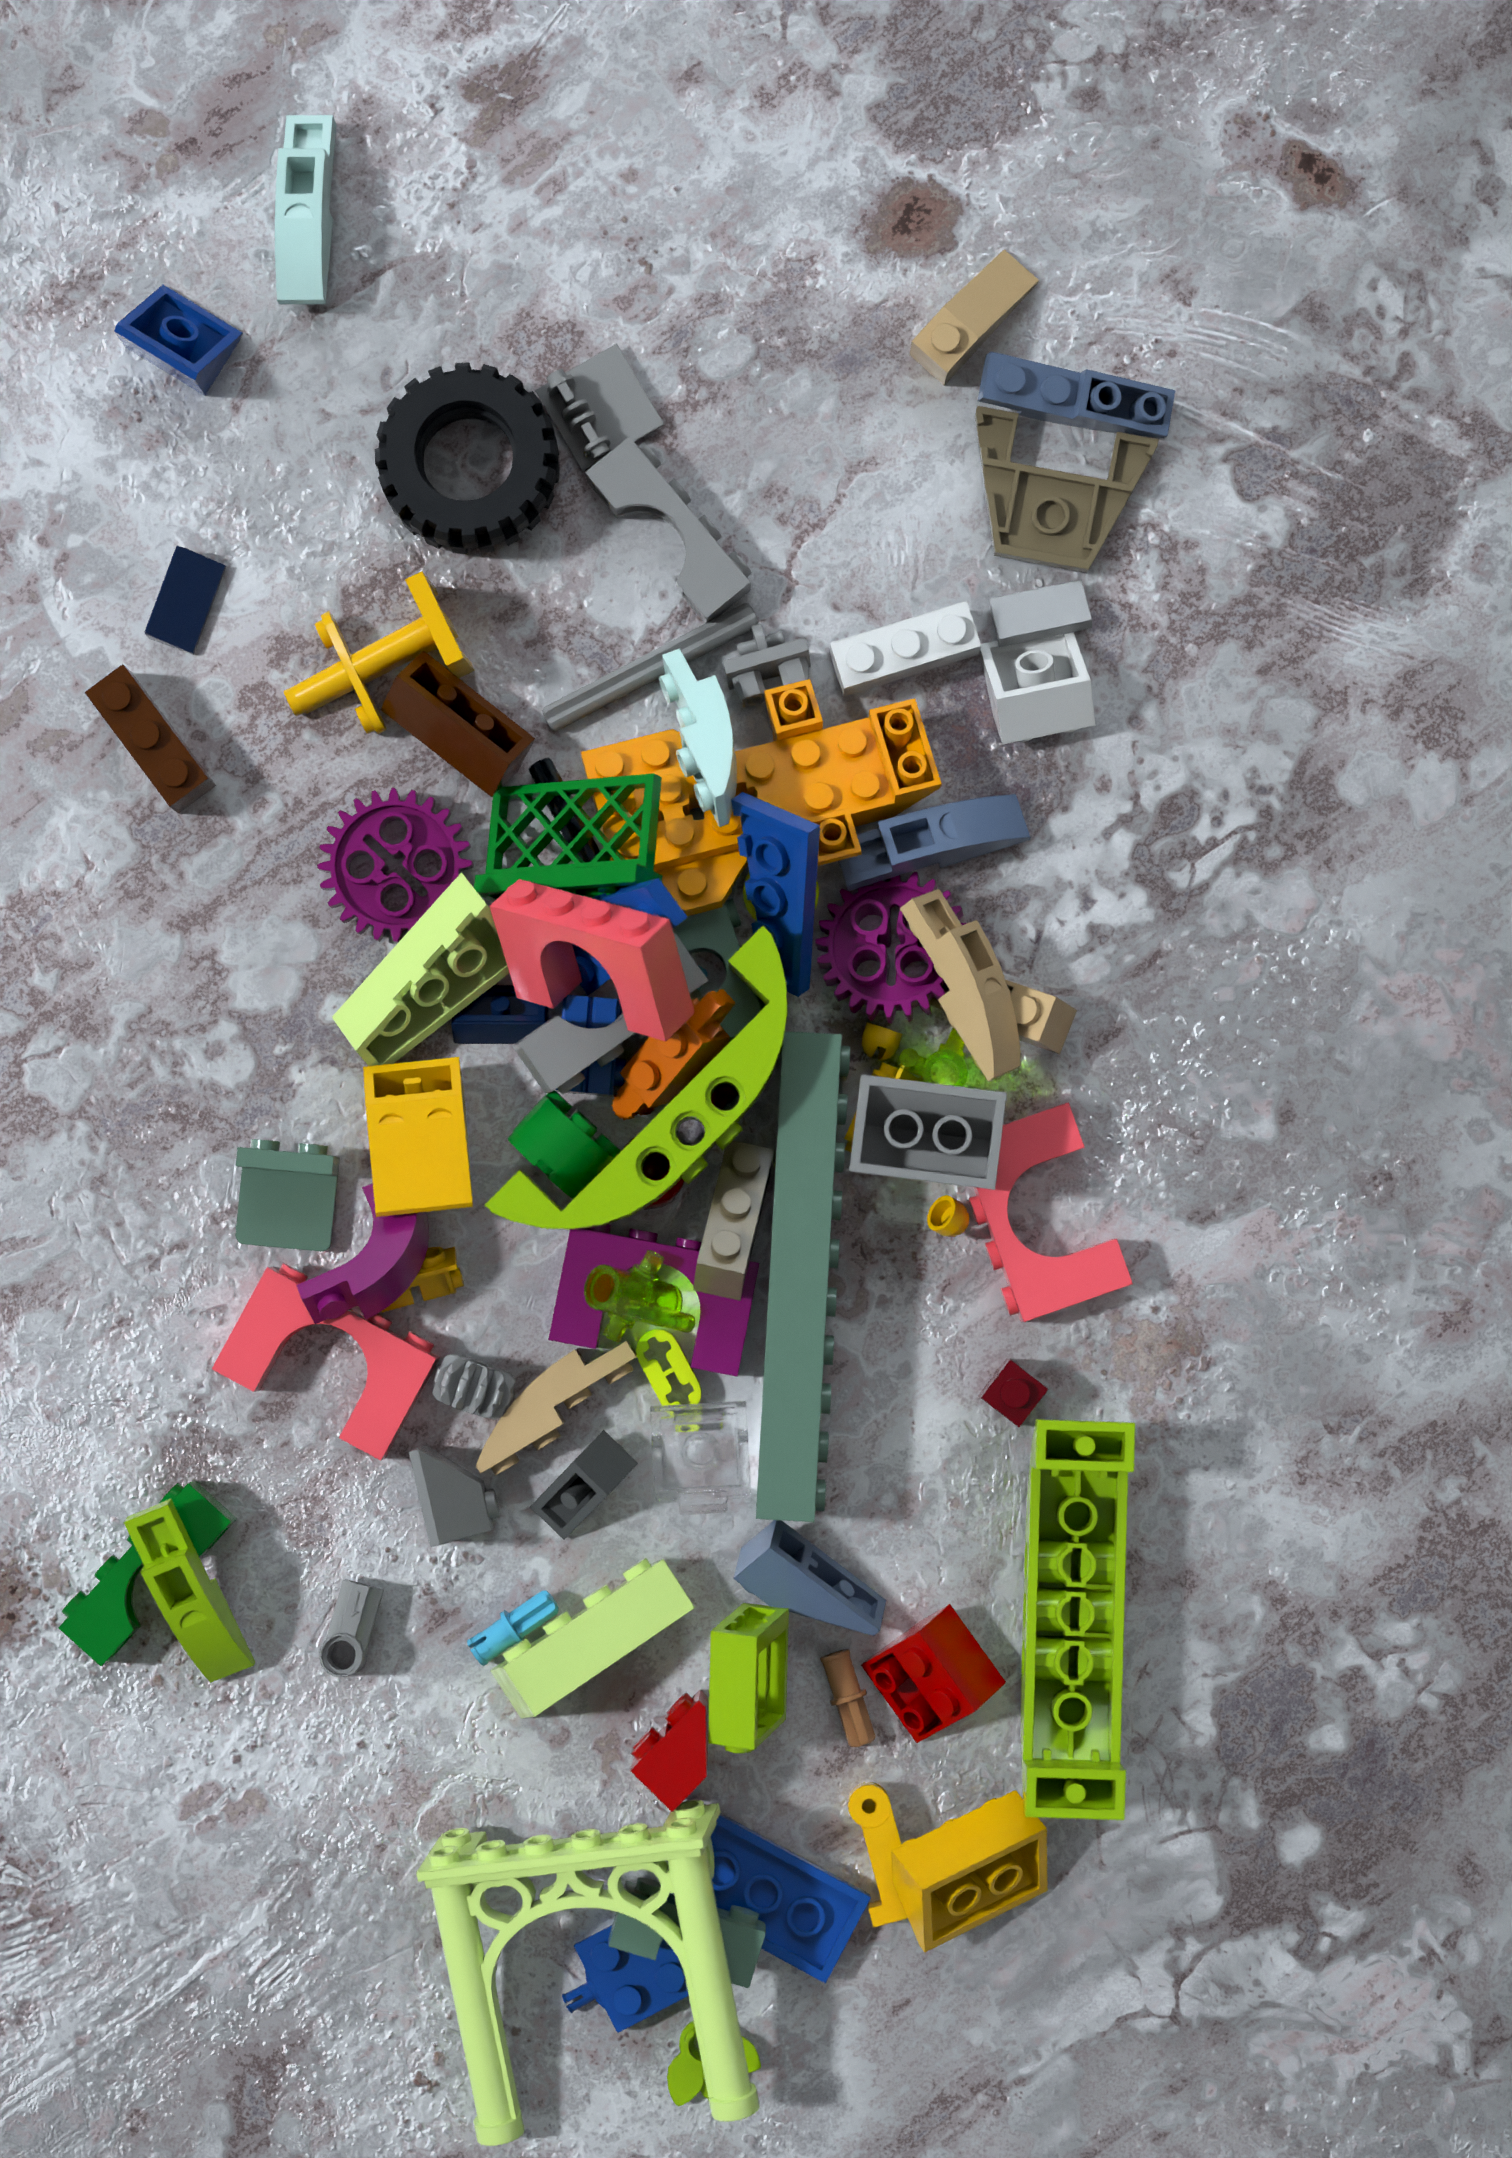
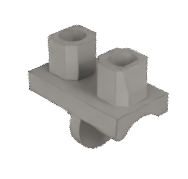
M760 623L751 626L754 639L737 644L740 656L723 661L729 690L735 689L743 707L747 708L765 701L763 680L780 676L784 686L809 679L808 667H811L805 637L785 643L782 631L764 636Z

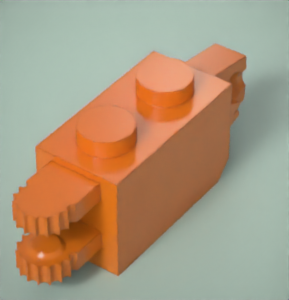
M719 989L717 992H708L700 1001L697 998L692 999L695 1013L667 1041L649 1037L620 1072L626 1082L617 1091L618 1095H614L615 1098L612 1100L613 1104L611 1106L615 1116L623 1120L632 1119L638 1114L640 1116L651 1114L652 1111H655L654 1108L659 1105L670 1103L727 1046L730 1037L720 1024L735 1005V1001L724 989Z

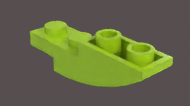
M172 1499L127 1516L124 1524L144 1564L141 1574L165 1620L201 1673L211 1683L254 1666L255 1660L216 1578L209 1579Z

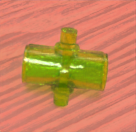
M952 1027L946 1044L940 1043L938 1050L928 1058L918 1055L917 1051L912 1048H906L898 1056L896 1066L898 1069L902 1068L907 1072L918 1075L919 1082L934 1083L930 1074L931 1067L939 1063L946 1064L954 1072L955 1079L952 1086L963 1087L968 1076L967 1064L964 1061L967 1054L963 1052L966 1045L956 1029Z
M647 1250L640 1265L634 1264L631 1271L605 1264L597 1266L587 1276L584 1285V1296L587 1304L595 1310L608 1313L607 1315L610 1318L603 1332L605 1337L619 1343L627 1328L632 1329L636 1321L689 1333L694 1329V1316L681 1312L683 1298L679 1288L672 1283L659 1280L660 1277L657 1275V1272L664 1261L663 1256L652 1250Z

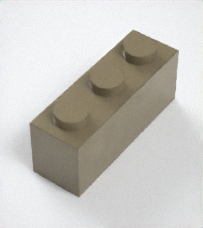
M732 1141L725 1148L696 1264L693 1291L741 1300L770 1180L774 1149Z

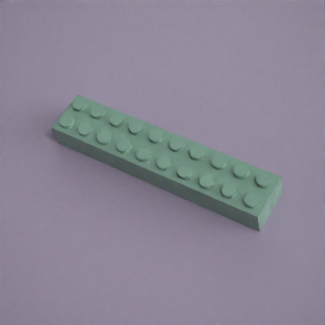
M784 1031L756 1519L815 1522V1511H825L826 1482L825 1479H817L818 1462L827 1463L829 1443L828 1431H820V1415L830 1414L831 1383H822L823 1365H833L834 1336L825 1335L826 1316L835 1317L837 1299V1288L828 1287L829 1268H838L840 1239H830L831 1220L840 1221L842 1209V1191L833 1190L834 1172L842 1173L844 1170L845 1142H836L837 1125H845L848 1100V1094H838L839 1077H848L850 1065V1046H841L842 1034Z

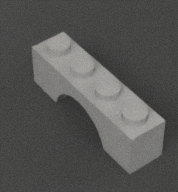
M628 437L585 472L587 483L617 518L637 513L650 514L665 520L678 532L685 546L686 557L683 569L676 581L677 591L700 619L707 623L719 617L751 591L750 581L747 577L752 572L735 551L728 555L718 544L717 540L722 536L714 524L705 515L698 519L688 508L687 504L691 502V498L684 488L675 479L668 483L659 473L657 468L661 465V462L649 446L644 442L637 446Z
M675 933L674 937L691 1000L699 999L702 995L698 988L708 982V979ZM623 1012L611 1024L603 1028L594 1029L575 1026L556 1016L512 1047L544 1093L552 1092L557 1088L561 1095H563L586 1079L581 1071L594 1061H597L600 1067H603L622 1054L625 1050L620 1043L635 1032L628 1031ZM636 1033L639 1039L645 1037V1035Z

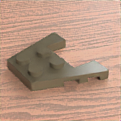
M977 406L975 423L994 556L1088 573L1156 451L1159 439L1116 432L1108 477L1105 480L1011 462L1019 413Z

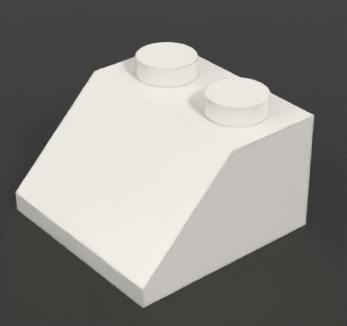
M1074 632L999 647L998 640L981 644L980 657L992 713L1002 745L1013 742H1026L1032 738L1061 732H1074L1081 728L1096 725L1091 679Z

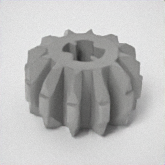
M451 1354L444 1357L441 1366L437 1369L433 1380L435 1384L432 1394L436 1400L443 1402L445 1405L483 1418L496 1420L500 1419L506 1412L507 1407L511 1405L515 1393L513 1390L516 1379L504 1369L463 1355Z

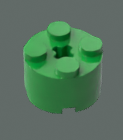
M553 1090L546 1093L513 1129V1133L507 1139L531 1164L537 1166L545 1173L551 1182L570 1198L574 1199L621 1150L602 1133L595 1138L593 1135L597 1132V1126L578 1109L570 1116L567 1112L572 1108V1105L558 1092Z

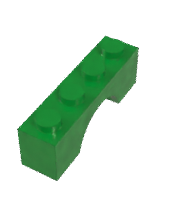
M196 1481L188 1483L185 1487L177 1483L159 1502L172 1499L199 1558L206 1555L237 1520L229 1510ZM130 1535L126 1540L132 1546L120 1559L113 1554L99 1568L94 1577L100 1582L88 1595L81 1590L62 1610V1613L67 1618L58 1627L100 1667L110 1662L141 1627L133 1605V1589L137 1576L144 1567V1564Z

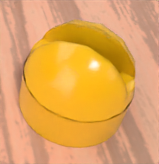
M867 1022L862 1035L863 1050L868 1057H872L878 1046L880 1047L879 1061L889 1059L899 1048L903 1034Z
M945 1195L938 1198L930 1207L927 1215V1224L931 1230L942 1236L956 1237L967 1229L969 1213L960 1201Z

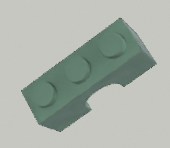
M733 898L726 900L722 908L687 916L688 918L673 929V933L677 934L690 955L698 952H708L714 954L723 962L727 974L723 985L719 989H724L735 1001V1005L721 1022L720 1026L729 1035L730 1041L766 1006L728 966V960L743 946H739L734 931L735 927L742 924Z
M638 1878L637 1883L626 1880L624 1888L628 1893L645 1901L660 1890V1882L647 1878ZM669 1894L666 1902L658 1909L680 1927L674 1894ZM731 1906L730 1911L717 1908L731 1983L749 1989L766 1935L765 1922L758 1920V1913L744 1907ZM616 1912L609 1934L608 1946L656 1960L660 1944L664 1938L641 1921Z

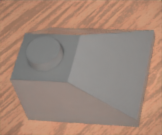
M427 1445L409 1451L430 1547L488 1532L494 1528L493 1519L500 1517L494 1489L486 1491L484 1480Z

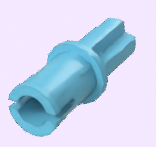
M543 1590L510 1613L504 1610L500 1613L501 1618L467 1640L468 1646L472 1648L470 1649L472 1654L481 1665L485 1666L500 1653L517 1642L519 1643L526 1639V1635L557 1615L559 1608L557 1602L548 1591Z

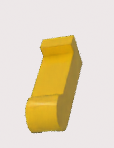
M863 1782L855 1786L850 1792L848 1809L852 1819L862 1826L881 1900L868 1903L874 1928L907 1919L908 1917L893 1884L891 1851L901 1845L889 1796L886 1790L879 1784Z

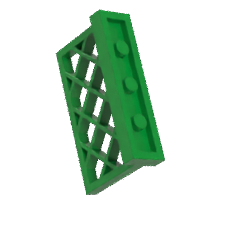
M652 773L502 787L492 798L485 874L475 875L474 889L481 897L494 902L518 879L589 898L603 893L610 895L616 893L621 888L659 878L662 882L663 875L654 872L662 777ZM645 788L643 804L631 815L622 803L635 789ZM595 792H601L608 801L591 819L582 806ZM561 795L567 805L551 822L542 810L554 796ZM521 799L528 808L511 825L507 820L508 800ZM617 810L626 823L609 841L600 828ZM577 814L586 826L568 843L560 831ZM537 818L545 827V830L529 847L520 834ZM635 832L640 838L639 858L625 860L618 850ZM595 836L604 848L591 862H584L577 853ZM554 839L563 851L551 865H544L537 856ZM515 842L523 854L511 868L502 869L503 853Z

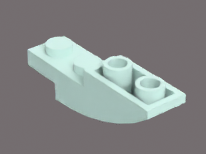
M286 115L284 148H278L275 196V271L277 301L279 304H326L333 217L329 206L337 126L333 115Z
M679 648L662 655L665 675L659 676L660 686L668 703L675 701L679 708L676 710V714L681 727L679 730L682 748L676 750V755L684 776L687 778L693 775L697 783L694 785V791L702 811L711 810L719 827L729 824L733 810L731 799L735 797L737 787V763L730 714L716 676L697 681Z

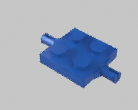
M612 1925L573 1945L585 1968L587 1982L562 1994L564 2003H567L580 1995L583 1996L566 2006L570 2013L596 2000L606 2010L616 2032L619 2033L686 1998L689 1994L681 1963L665 1939L660 1944L656 1960H652L609 1947V1934Z

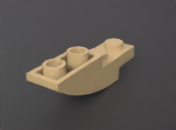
M940 889L908 901L900 910L907 919L910 930L919 939L934 963L937 974L950 989L938 1001L944 1009L949 1023L956 1029L971 1053L974 1064L982 1071L988 1082L1021 1066L1020 1040L1016 1015L1001 966L979 922L975 920L961 925Z
M628 1340L589 1364L585 1362L577 1348L555 1362L532 1381L513 1401L486 1441L476 1463L480 1474L491 1468L496 1476L520 1461L516 1455V1452L532 1443L536 1451L561 1437L557 1427L566 1421L556 1405L564 1402L567 1409H570L592 1396L588 1388L591 1384L605 1377L610 1385L633 1371L629 1361L636 1358L637 1355Z

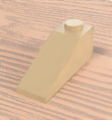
M1004 249L948 301L911 342L909 355L945 386L1039 283V280Z

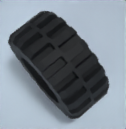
M466 362L455 363L454 371L443 373L441 366L428 370L430 378L421 383L414 378L404 386L406 394L401 400L396 397L392 399L386 408L389 414L387 421H382L379 424L376 435L379 440V447L375 449V464L378 468V479L382 490L395 515H398L404 526L413 535L419 534L422 536L427 544L440 549L443 545L450 547L453 553L467 555L468 549H479L480 553L483 554L495 551L494 545L506 542L507 546L520 540L519 533L525 528L533 530L541 521L539 515L544 508L549 509L554 499L553 489L555 483L559 482L560 467L558 461L559 450L550 417L546 415L542 402L533 391L528 392L525 390L522 381L512 374H509L507 377L499 375L498 368L483 364L481 370L471 369L470 363ZM463 419H480L498 426L507 436L513 453L511 472L504 483L489 495L475 500H455L443 496L430 484L424 470V452L432 437L446 425Z

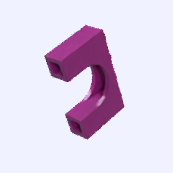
M611 1224L570 1230L548 1340L597 1349L608 1295L617 1279L635 1266L646 1263H661L680 1271L694 1286L696 1264L702 1242L677 1237L675 1246L656 1243L658 1233L632 1228L629 1230L628 1237L609 1234ZM750 1261L740 1301L696 1291L700 1302V1320L690 1368L738 1377L760 1263Z

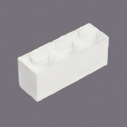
M963 601L831 642L829 654L842 695L845 697L977 656L981 649V643L968 602Z

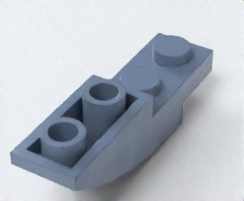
M991 351L985 356L978 401L1017 410L1019 416L1051 423L1111 433L1122 432L1144 437L1166 438L1168 436L1176 390L1088 369L1080 373Z
M1016 794L997 795L952 802L879 821L877 829L857 834L862 855L839 860L838 862L847 890L851 891L937 863L939 868H943L1029 841L1031 838Z

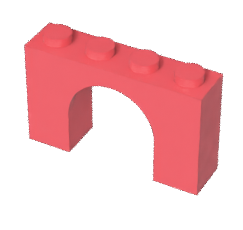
M518 879L514 884L510 885L489 906L518 999L554 1009L582 982L572 946L574 944L591 954L611 977L617 990L628 1031L667 1041L695 1013L670 919Z
M1069 1102L1003 1125L995 1190L973 1187L976 1196L969 1198L977 1224L986 1223L992 1241L985 1243L994 1271L1002 1268L1008 1286L1000 1289L1007 1311L1010 1316L1018 1313L1021 1322L1032 1320L1133 1284L1117 1238L1068 1255L1049 1257L1035 1253L1024 1246L1015 1236L1010 1226L1007 1213L1008 1198L1017 1179L1034 1165L1085 1148Z
M284 1263L279 1270L274 1267H267L214 1363L212 1370L253 1392L260 1391L288 1340L303 1328L315 1325L296 1286L305 1282L308 1276ZM349 1309L337 1318L326 1319L317 1323L338 1327L351 1335L361 1347L367 1363L365 1389L339 1438L382 1461L387 1457L440 1357L431 1353L434 1344L423 1337L409 1331L406 1338L389 1330L392 1321L384 1316L376 1314L365 1319L363 1315Z

